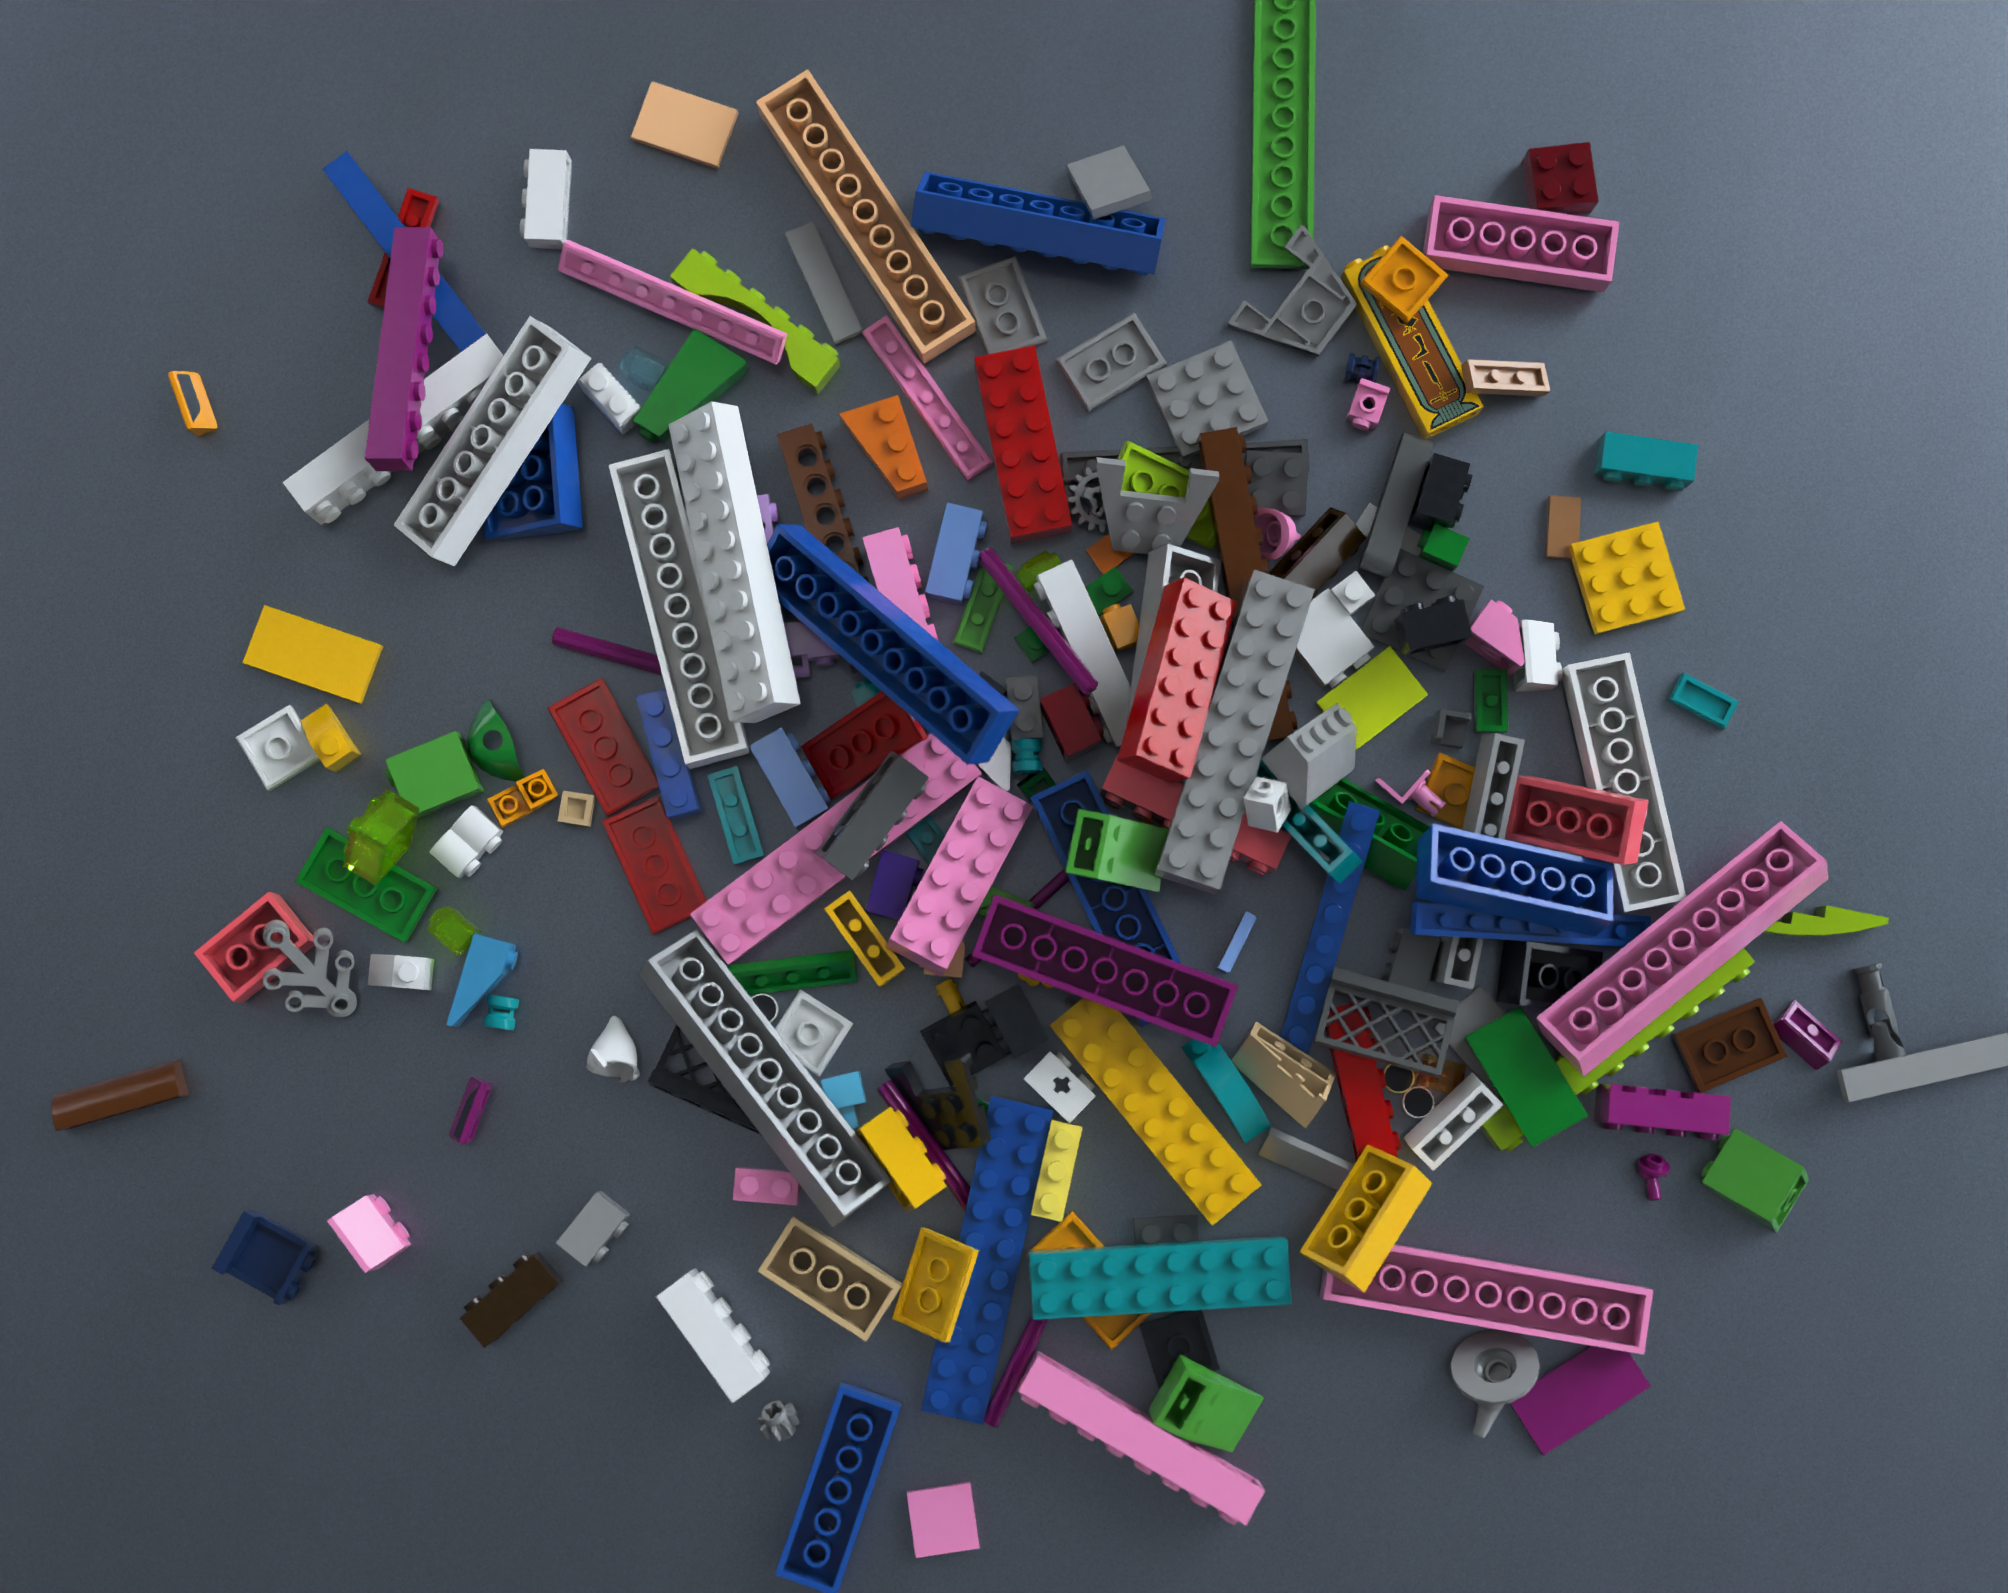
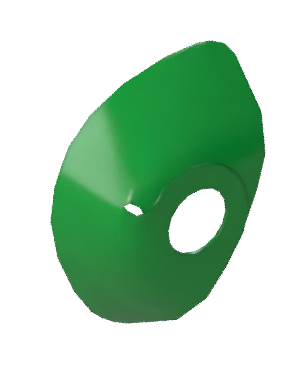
M488 699L481 705L470 726L467 739L469 753L475 764L486 773L504 780L519 781L524 778V775L517 762L511 735L505 723L493 708L491 700ZM488 731H498L502 735V745L496 750H488L483 745V736Z

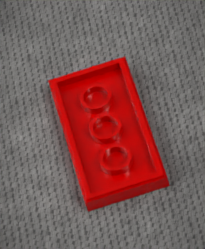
M603 678L547 707L607 817L660 789L655 771Z
M881 691L810 739L801 748L828 796L833 800L873 775L891 751L903 755L928 737L920 723Z
M657 795L602 820L601 822L652 935L692 918L690 913L704 904L707 899L671 820L667 818L660 796Z

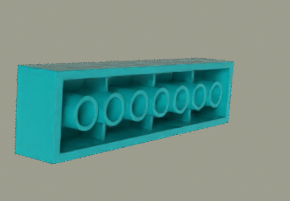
M1283 1236L1028 1251L1031 1316L1033 1320L1292 1304L1288 1239Z

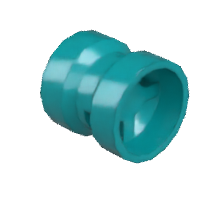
M1017 739L1011 741V752L1016 755L1011 763L1013 774H1037L1043 772V764L1038 756L1042 751V740Z
M488 994L486 1004L489 1007V1011L484 1016L483 1026L515 1030L516 1020L513 1017L514 1011L518 1009L520 999ZM496 1008V1009L510 1010V1012H509V1013L495 1012V1011H493V1009Z

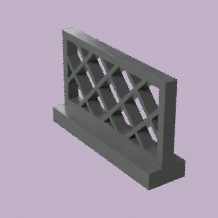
M1334 967L1314 1044L1440 1079L1460 1001ZM1334 993L1348 997L1353 1006L1338 1013L1332 1003ZM1370 1003L1378 1005L1384 1014L1371 1022L1362 1010V1007ZM1329 1011H1331L1333 1017L1328 1019ZM1356 1011L1365 1025L1350 1032L1342 1018ZM1400 1012L1410 1014L1415 1024L1401 1031L1393 1016ZM1388 1020L1396 1034L1382 1041L1374 1026ZM1336 1021L1345 1036L1337 1040L1323 1037L1325 1027ZM1431 1021L1446 1024L1444 1034L1435 1039H1432L1424 1026ZM1419 1029L1427 1043L1413 1050L1404 1035ZM1366 1030L1370 1032L1376 1042V1045L1368 1049L1360 1047L1354 1038ZM1400 1039L1408 1053L1401 1057L1391 1056L1386 1045ZM1439 1042H1441L1440 1050L1436 1045ZM1431 1047L1438 1058L1436 1067L1422 1064L1417 1054Z

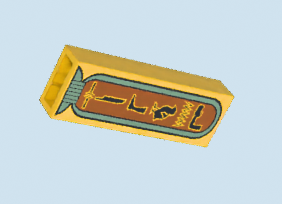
M1385 245L1372 253L1373 256L1364 261L1358 258L1348 263L1340 279L1356 301L1357 306L1355 310L1421 437L1429 439L1478 415L1484 406L1477 394L1467 393L1461 362L1429 300L1406 324L1360 285L1362 279L1390 249L1389 245Z

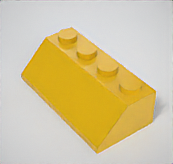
M1367 1144L1303 1245L1300 1253L1342 1282L1365 1292L1429 1190L1432 1182L1414 1165Z

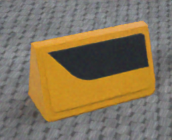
M168 372V378L186 429L197 437L218 429L200 375L195 372Z

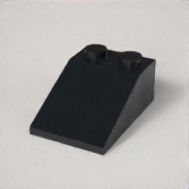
M1504 940L1496 1002L1549 1008L1602 965L1603 952L1529 941Z

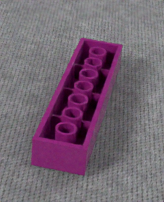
M996 894L993 897L972 956L1215 1047L1238 989V985Z

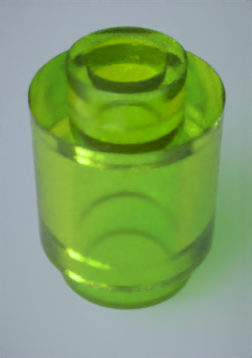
M1045 550L1020 565L1021 569L1016 571V575L1025 590L1030 593L1035 590L1033 584L1038 582L1035 576L1062 563L1055 552L1049 554Z

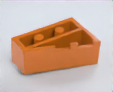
M898 395L839 413L842 425L848 430L898 499L928 490L927 481Z

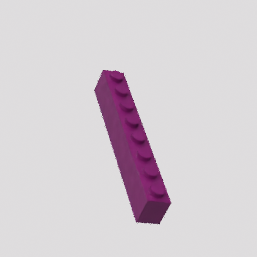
M431 227L394 228L364 458L375 471H413L414 460L418 457L416 439L417 431L422 427L420 407L421 401H424L426 395L424 375L429 369L427 351L428 343H431L433 339L431 319L432 315L436 312L434 295L435 287L440 282L439 258L443 256V243Z

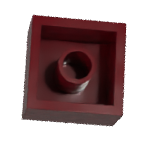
M1590 142L1528 149L1522 160L1528 209L1570 215L1591 213L1599 200Z
M1075 683L1040 698L1041 712L1065 763L1100 748L1101 738H1103L1102 734H1104L1097 716L1091 718L1088 712L1091 705L1088 696L1083 694L1080 689L1078 690Z

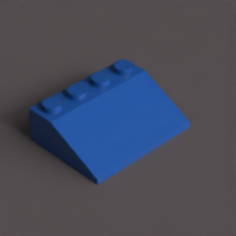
M561 404L484 521L486 540L559 534L583 528L574 407Z

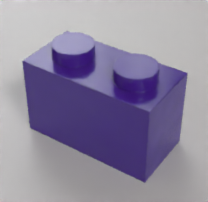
M882 850L865 911L899 922L911 900L910 896L913 886L918 887L921 882L924 869L919 868L920 861Z

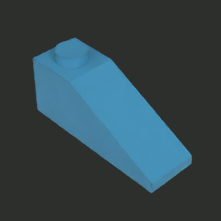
M474 933L446 1025L459 1027L507 976L508 971L514 969L518 958L515 944Z

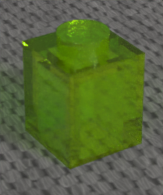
M449 905L445 909L440 907L429 919L431 924L427 928L432 935L457 955H462L470 946L474 933L481 934L482 932L455 907Z

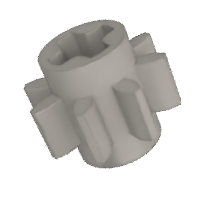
M778 1400L767 1404L763 1408L762 1417L758 1418V1422L761 1425L760 1430L767 1440L774 1436L777 1442L793 1436L796 1431V1425L800 1424V1421L796 1416L797 1411L790 1402L784 1407L783 1403Z

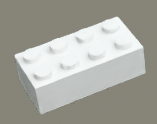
M695 1268L656 1297L733 1403L767 1377L770 1373L767 1368L770 1362L760 1349L755 1351L748 1341L751 1339V1336L743 1324L739 1323L736 1325L730 1317L733 1311L723 1297L718 1299L711 1290L714 1284L704 1271L699 1273Z

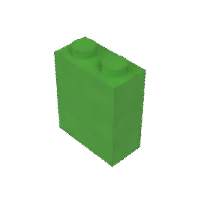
M457 731L385 759L388 768L385 769L386 777L392 787L396 785L400 796L396 798L399 810L402 815L407 814L408 818L413 820L420 819L485 792L463 735Z

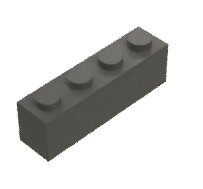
M891 751L815 854L852 881L856 876L862 875L869 865L868 859L874 851L880 850L885 845L888 839V832L894 824L898 825L906 816L908 805L913 799H917L926 788L925 782L929 777L901 755Z

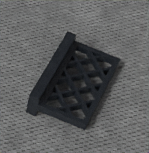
M676 1024L655 1070L653 1069L649 1077V1085L761 1135L734 1099L725 1096L722 1083L714 1072L716 1082L705 1086L696 1083L693 1072L707 1067L708 1064L704 1062L693 1067L690 1066L685 1051L695 1047L692 1044L682 1045L679 1037L682 1030ZM676 1041H678L680 1048L673 1050ZM682 1052L687 1069L677 1073L664 1069L669 1057ZM689 1073L692 1081L682 1076ZM718 1086L720 1093L711 1090V1088Z

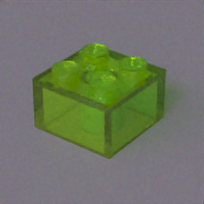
M389 789L379 798L374 797L369 802L365 813L360 818L355 817L347 828L349 838L344 847V852L346 853L344 867L376 886L412 846L419 807Z

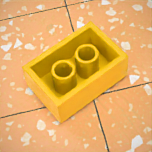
M889 1107L859 1128L855 1133L892 1181L887 1186L905 1212L908 1213L944 1189L946 1185L943 1180L946 1179V1176L936 1163L931 1165L924 1155L927 1153V1149L923 1142L917 1136L913 1138L906 1129L909 1124L904 1115L899 1110L894 1112L892 1107Z

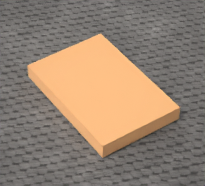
M651 81L631 139L632 141L719 169L739 113L738 110Z

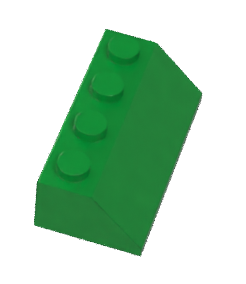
M1342 778L1308 804L1338 836L1349 801L1379 809L1380 813L1364 869H1368L1384 878L1388 883L1406 890L1417 873L1418 839L1430 826L1345 778Z

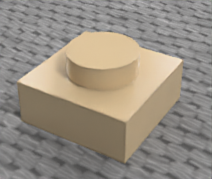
M563 790L558 822L591 827L596 796Z

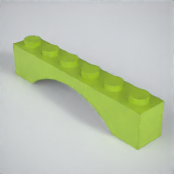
M692 248L670 275L673 285L717 304L731 306L744 311L762 323L787 333L784 349L789 358L793 376L818 395L841 367L837 357L838 352L829 344L824 342L820 345L812 339L814 334L802 324H799L797 327L789 321L790 316L780 307L775 306L772 308L764 302L766 298L759 291L752 287L748 290L740 284L742 280L729 269L724 272L717 267L716 264L718 262L705 251L700 254Z

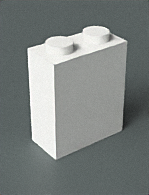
M1327 588L1310 603L1294 655L1321 689L1328 684L1333 688L1347 677L1344 674L1351 666L1358 669L1371 659L1368 653L1373 650L1374 645L1330 589Z

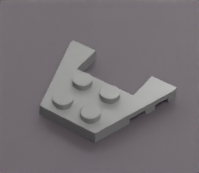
M1301 225L1284 248L1309 267L1307 272L1271 319L1244 300L1228 321V324L1232 327L1320 355L1356 308L1357 303L1324 257V254L1316 245L1307 229Z
M1097 457L1096 468L1112 550L1149 554L1150 551L1166 544L1181 547L1219 482V471L1190 468L1186 495L1183 498L1123 491L1121 489L1125 471V460Z

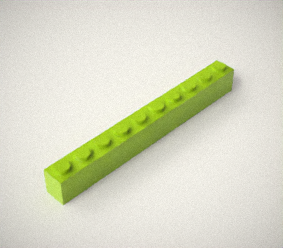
M1745 948L1741 949L1584 1077L1562 1054L1554 1058V1061L1575 1095H1578L1580 1092L1586 1095L1599 1085L1597 1080L1603 1075L1612 1076L1624 1067L1622 1061L1632 1055L1635 1058L1649 1048L1647 1043L1657 1036L1661 1039L1673 1031L1675 1028L1672 1024L1682 1017L1684 1020H1687L1700 1010L1697 1005L1705 999H1708L1710 1002L1719 997L1725 991L1723 986L1732 980L1736 983L1750 973L1748 967L1754 964L1755 961ZM1499 1099L1503 1106L1479 1128L1495 1150L1503 1151L1506 1149L1509 1152L1523 1142L1521 1139L1523 1134L1503 1101Z

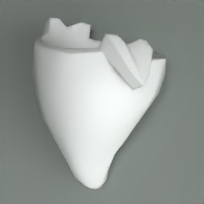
M612 1016L604 1031L591 1047L586 1068L597 1075L620 1078V1082L634 1081L640 1076V1071L637 1068L638 1060L634 1041L627 1032L622 1020L617 1016Z

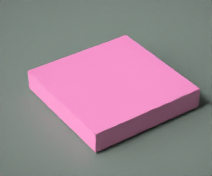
M970 1481L907 1491L916 1558L980 1548Z

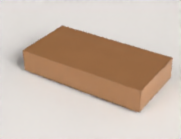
M1555 495L1548 497L1545 558L1572 560L1569 545L1579 542L1581 497Z

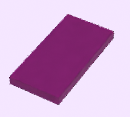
M1589 1345L1539 1377L1536 1384L1525 1396L1509 1404L1540 1453L1544 1456L1651 1386L1629 1352Z

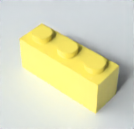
M1051 1119L1031 1215L1062 1222L1082 1126Z

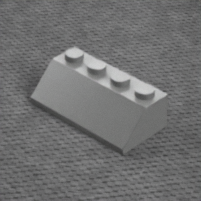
M1336 703L1288 736L1261 759L1280 782L1287 784L1288 793L1299 807L1303 809L1355 769L1357 727L1352 722L1349 712Z

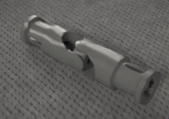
M1882 963L1852 969L1859 979L1862 991L1860 1000L1869 1032L1874 1038V1053L1877 1061L1906 1055L1901 1039L1897 1035L1898 1026L1889 989H1885L1880 972V969L1883 968ZM1876 1008L1881 1009L1888 1019L1875 1023L1874 1013Z

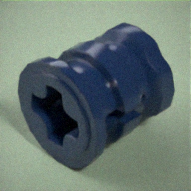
M1350 353L1344 380L1349 381L1353 378L1357 379L1359 383L1360 379L1363 378L1376 383L1380 357L1377 356L1374 360H1370L1368 356L1362 355L1359 358L1355 357V353Z

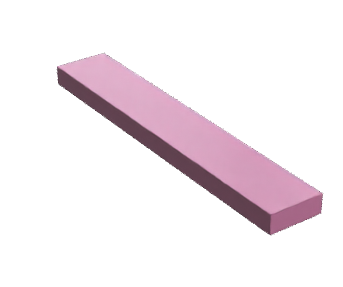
M885 315L862 331V336L967 482L991 467L993 462L889 317Z

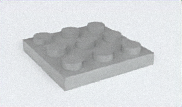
M1232 341L1146 375L1148 385L1182 459L1200 454L1197 441L1200 433L1237 427L1238 435H1246L1268 426L1269 421Z

